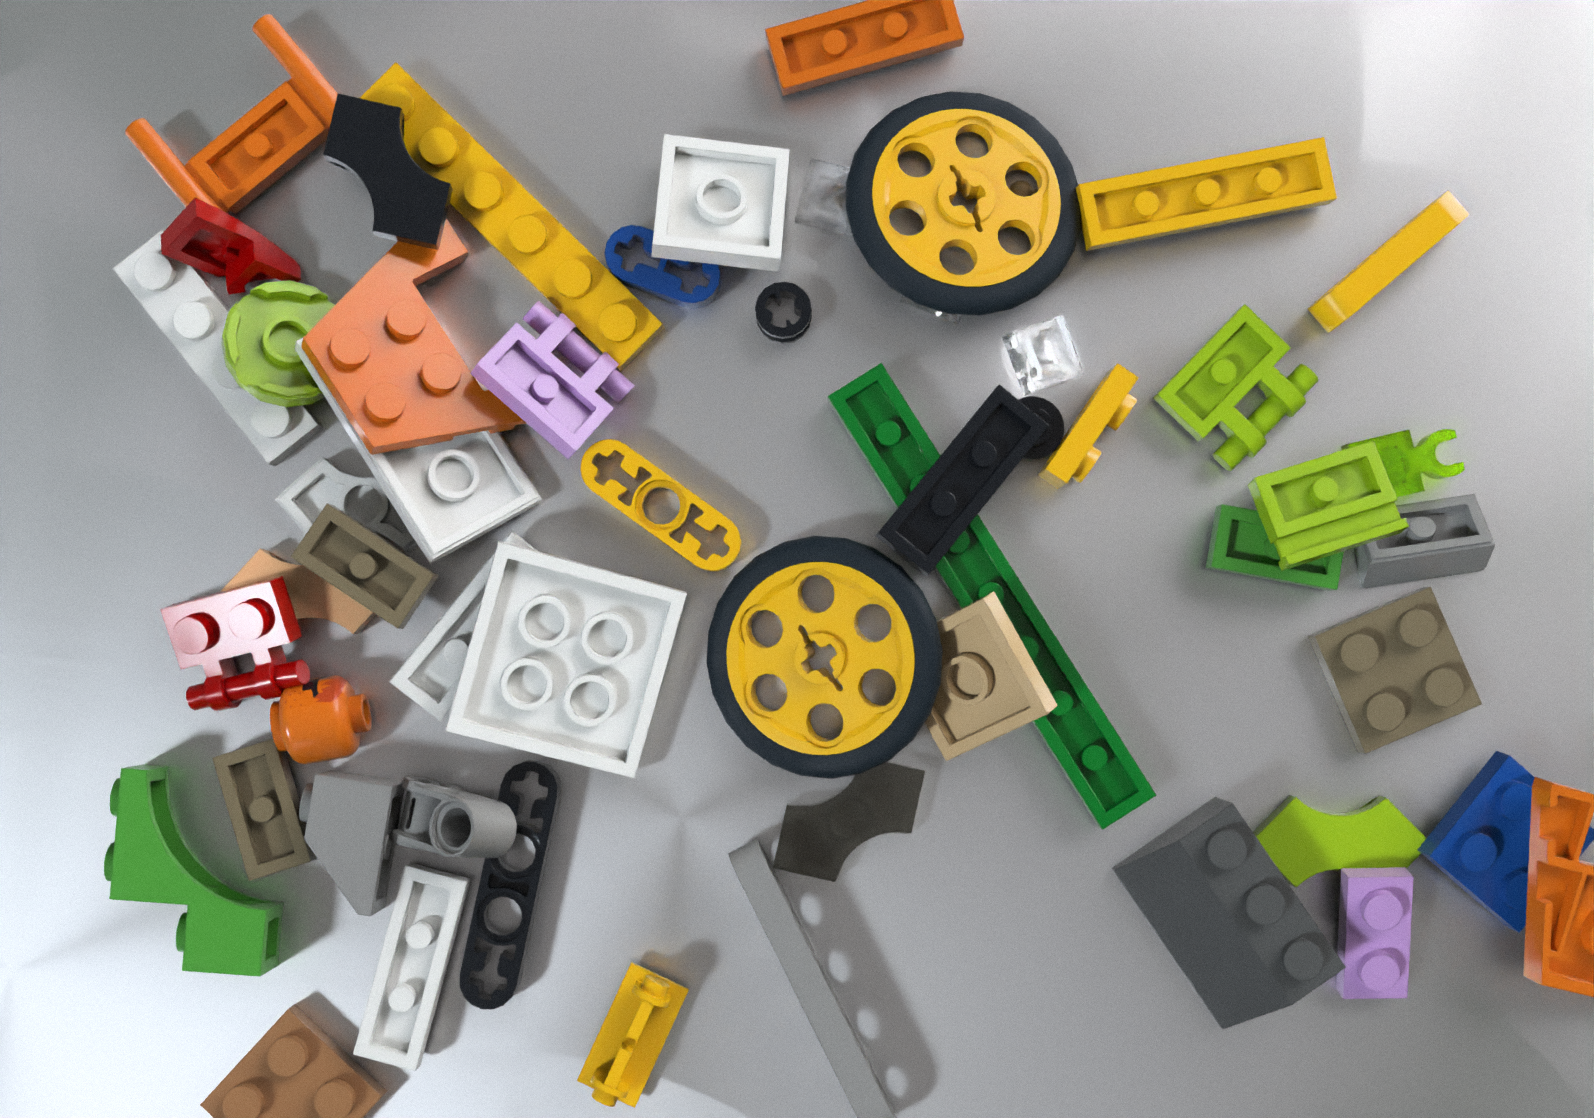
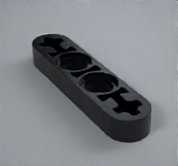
M527 760L513 766L505 774L500 785L497 800L507 804L515 816L522 813L525 800L523 793L515 791L516 781L526 780L531 771L539 774L538 784L548 788L547 797H539L534 801L529 818H542V829L527 822H516V834H522L533 842L535 847L533 863L523 870H515L508 867L503 862L501 856L498 858H485L461 966L459 985L464 998L471 1005L480 1009H495L503 1006L517 992L523 975L561 797V781L558 773L550 764L540 760ZM508 897L519 905L522 912V920L516 930L500 932L490 925L487 918V908L493 899ZM480 939L495 946H516L515 955L508 950H504L500 954L497 973L501 977L507 978V984H499L492 994L484 992V981L475 978V971H482L490 962L493 948H480Z

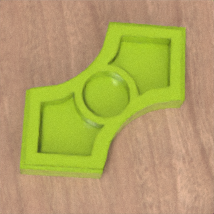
M1289 795L1253 831L1283 877L1294 887H1298L1302 882L1318 873L1341 868L1406 867L1407 869L1421 855L1417 849L1426 839L1383 796L1375 797L1359 809L1332 814L1316 811L1305 805L1297 797Z

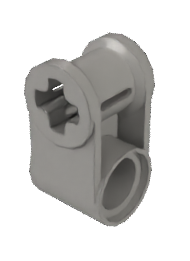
M405 776L403 778L402 787L407 790L400 827L391 833L390 841L392 843L408 848L430 851L444 857L498 858L505 855L512 847L516 837L517 823L513 811L507 804L463 791L461 787L450 783L412 776Z

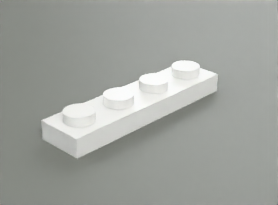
M161 230L116 265L113 270L269 465L277 466L321 431L324 426L307 405L284 407L262 402L239 387L226 368L221 344L227 314L230 309L197 268L161 254V234L164 232V230Z

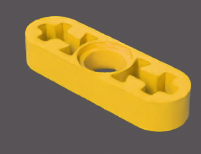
M1447 190L1343 277L1307 310L1327 333L1331 332L1460 224L1469 213L1451 192Z
M613 439L601 440L586 450L581 460V475L587 487L704 571L719 572L735 563L741 552L742 542L737 527L730 519L620 441ZM617 453L623 455L624 459L620 466L625 473L636 481L639 480L642 470H646L652 475L651 478L644 481L637 488L631 506L621 502V498L630 491L619 482L610 479L604 486L597 482L601 472L595 466V463L601 456L611 460ZM655 489H670L679 498V513L674 520L667 524H655L649 521L644 513V501L647 495ZM693 506L703 511V514L694 520L701 528L712 533L720 526L727 531L723 541L730 549L724 557L713 553L707 560L701 558L698 554L702 549V544L687 531L682 543H678L671 538L672 534L679 531L686 524Z

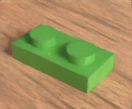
M1221 504L1216 506L1206 568L1332 591L1338 589L1344 551L1281 571L1278 564L1281 559L1275 544H1270L1258 511Z

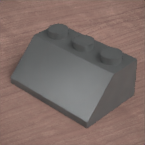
M1214 797L1112 868L1222 1029L1291 1006L1346 968L1235 805L1231 802Z

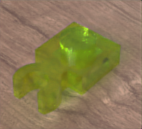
M1442 429L1424 436L1416 447L1413 446L1410 430L1341 446V450L1374 441L1397 497L1425 491L1421 473L1432 479H1445L1456 476L1465 470L1463 462L1443 465L1436 458L1435 450L1439 443L1457 438L1456 431L1451 429Z

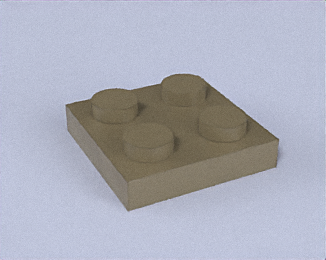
M1431 587L1420 588L1307 636L1358 753H1369L1482 704Z

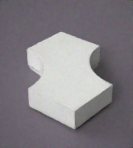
M321 457L275 498L277 503L305 534L328 503L334 505L371 531L386 536L407 552H411L418 546L375 477H357L346 474L324 457Z

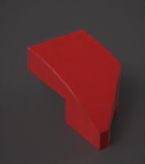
M194 198L161 234V254L214 276H226V287L229 295L246 292L245 286L248 282L274 278L280 281L291 280L300 282L302 280L300 265L277 245L235 217L197 198Z

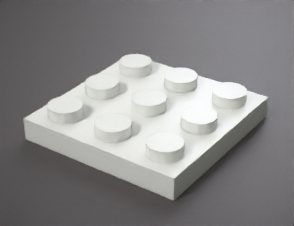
M498 541L448 717L446 731L635 778L687 593L675 588Z

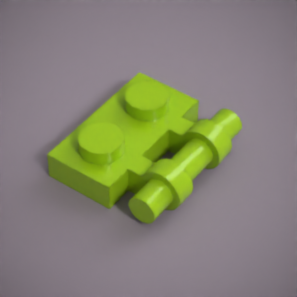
M1244 304L1161 388L1153 399L1197 441L1202 440L1216 425L1222 429L1228 439L1213 453V457L1223 468L1232 471L1246 456L1254 458L1267 444L1265 436L1285 415L1293 417L1305 405L1306 400L1304 396L1319 379L1310 368L1303 364H1299L1287 378L1281 374L1274 365L1291 347ZM1257 385L1264 392L1266 400L1246 419L1234 406Z

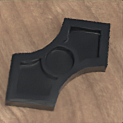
M337 94L323 155L330 164L355 175L369 191L374 209L372 231L375 236L439 250L453 189L450 183L441 181L426 173L409 155L404 143V113L402 109Z

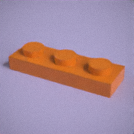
M867 0L765 29L767 44L783 96L960 47L964 41V34L954 0Z

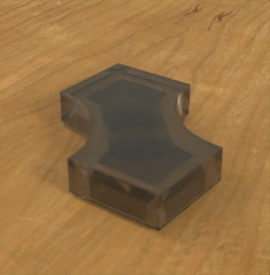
M887 761L862 774L854 775L841 791L824 801L807 805L787 804L773 868L835 882L845 859L857 846L866 840L885 833H912L925 770Z

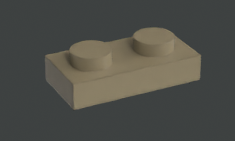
M328 503L291 555V558L397 629H403L439 577V575L334 505Z
M273 739L212 758L249 881L317 859L304 840L307 823L300 821L299 818L300 799L286 753L280 752L277 749Z

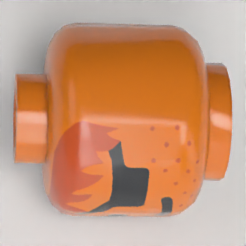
M336 675L310 679L305 685L285 688L282 691L280 701H274L270 708L271 732L277 749L280 752L287 751L291 758L300 764H312L352 756L359 748L361 733L370 731L372 726L371 710L367 696L364 693L356 695L349 681Z

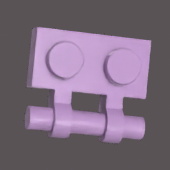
M538 301L526 313L523 320L540 336L535 339L516 322L476 364L470 374L569 460L614 409L595 391L601 388L619 404L635 385L616 369L619 364L607 352L600 355L573 331L577 325L567 316L561 313L557 317L543 303ZM558 350L584 375L579 378L553 353Z

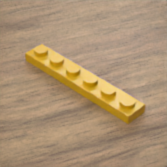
M397 62L360 97V99L402 109L404 113V143L414 162L434 178L451 184L453 190L449 204L560 313H563L576 324V329L602 354L607 352L619 364L617 369L620 372L664 329L663 323Z

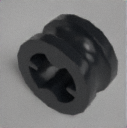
M789 282L773 283L766 287L757 298L755 306L757 326L762 334L772 342L780 344L793 343L802 338L809 329L812 319L811 302L806 292L796 284ZM781 298H788L794 301V313L800 317L799 320L792 325L787 319L786 327L784 328L773 325V313L767 309L773 301H776L778 306H780Z

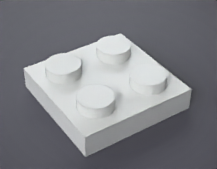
M664 134L651 257L778 272L782 253L790 149Z

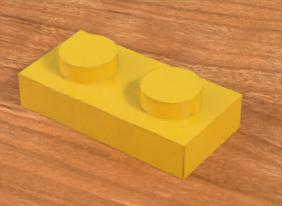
M1118 363L1105 374L1063 436L1061 443L1052 452L1037 476L1057 489L1066 485L1070 478L1081 483L1102 453L1093 444L1106 425L1116 431L1134 407L1137 399L1128 393L1139 377Z

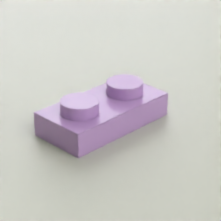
M1406 867L1341 868L1337 955L1346 968L1336 974V989L1343 999L1408 997L1414 876Z

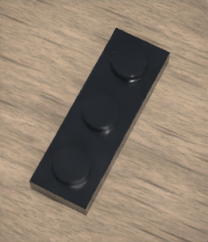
M999 384L875 536L922 575H929L1047 429L1049 424Z

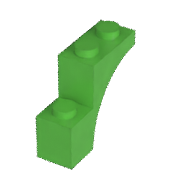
M142 764L121 768L120 778L114 782L110 794V811L112 816L117 817L115 841L108 847L104 860V876L107 881L111 882L109 899L188 905L187 913L181 915L176 931V948L179 952H183L182 971L260 977L277 967L279 964L284 902L252 896L234 888L212 873L197 858L183 837L174 816L169 792V766Z

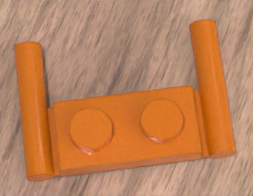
M271 14L264 15L258 19L253 25L252 31L292 78L281 84L188 160L186 165H183L145 118L135 120L125 130V135L185 207L194 198H197L227 214L231 211L236 215L327 140L338 93Z

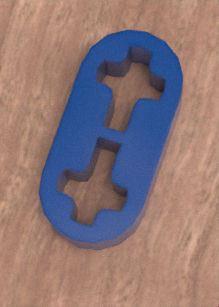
M636 225L621 227L607 241L604 253L610 272L625 286L691 309L707 306L715 300L720 292L722 280L718 265L651 257L654 233L651 229ZM636 241L642 242L645 255L660 263L657 269L643 263H637L633 271H626L623 257L618 253L621 248L631 250ZM694 263L701 264L703 276L710 282L707 287L696 285L692 294L683 292L684 285L682 279L667 273L669 266L682 271H690Z

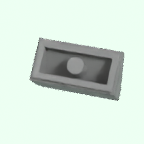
M1475 494L1396 505L1401 519L1406 518L1409 527L1400 534L1354 548L1361 584L1363 588H1371L1484 570L1492 555L1495 543Z

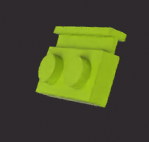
M1374 441L1255 477L1247 485L1270 544H1275L1281 559L1278 562L1281 571L1400 534L1409 527L1406 518L1401 519L1395 505L1398 499Z

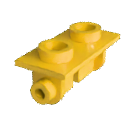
M631 962L577 1079L578 1082L594 1089L591 1094L593 1099L610 1107H614L617 1100L635 1108L689 991L688 988Z

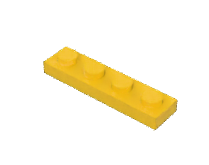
M1324 137L1082 183L1076 187L1086 251L1327 205L1337 199Z

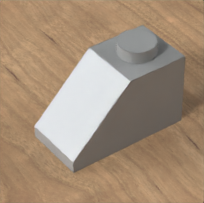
M330 770L315 774L314 783H307L302 793L299 818L300 821L307 822L304 840L358 915L372 916L385 908L395 850V843L390 841L392 831L398 829L405 790L402 787L403 781Z

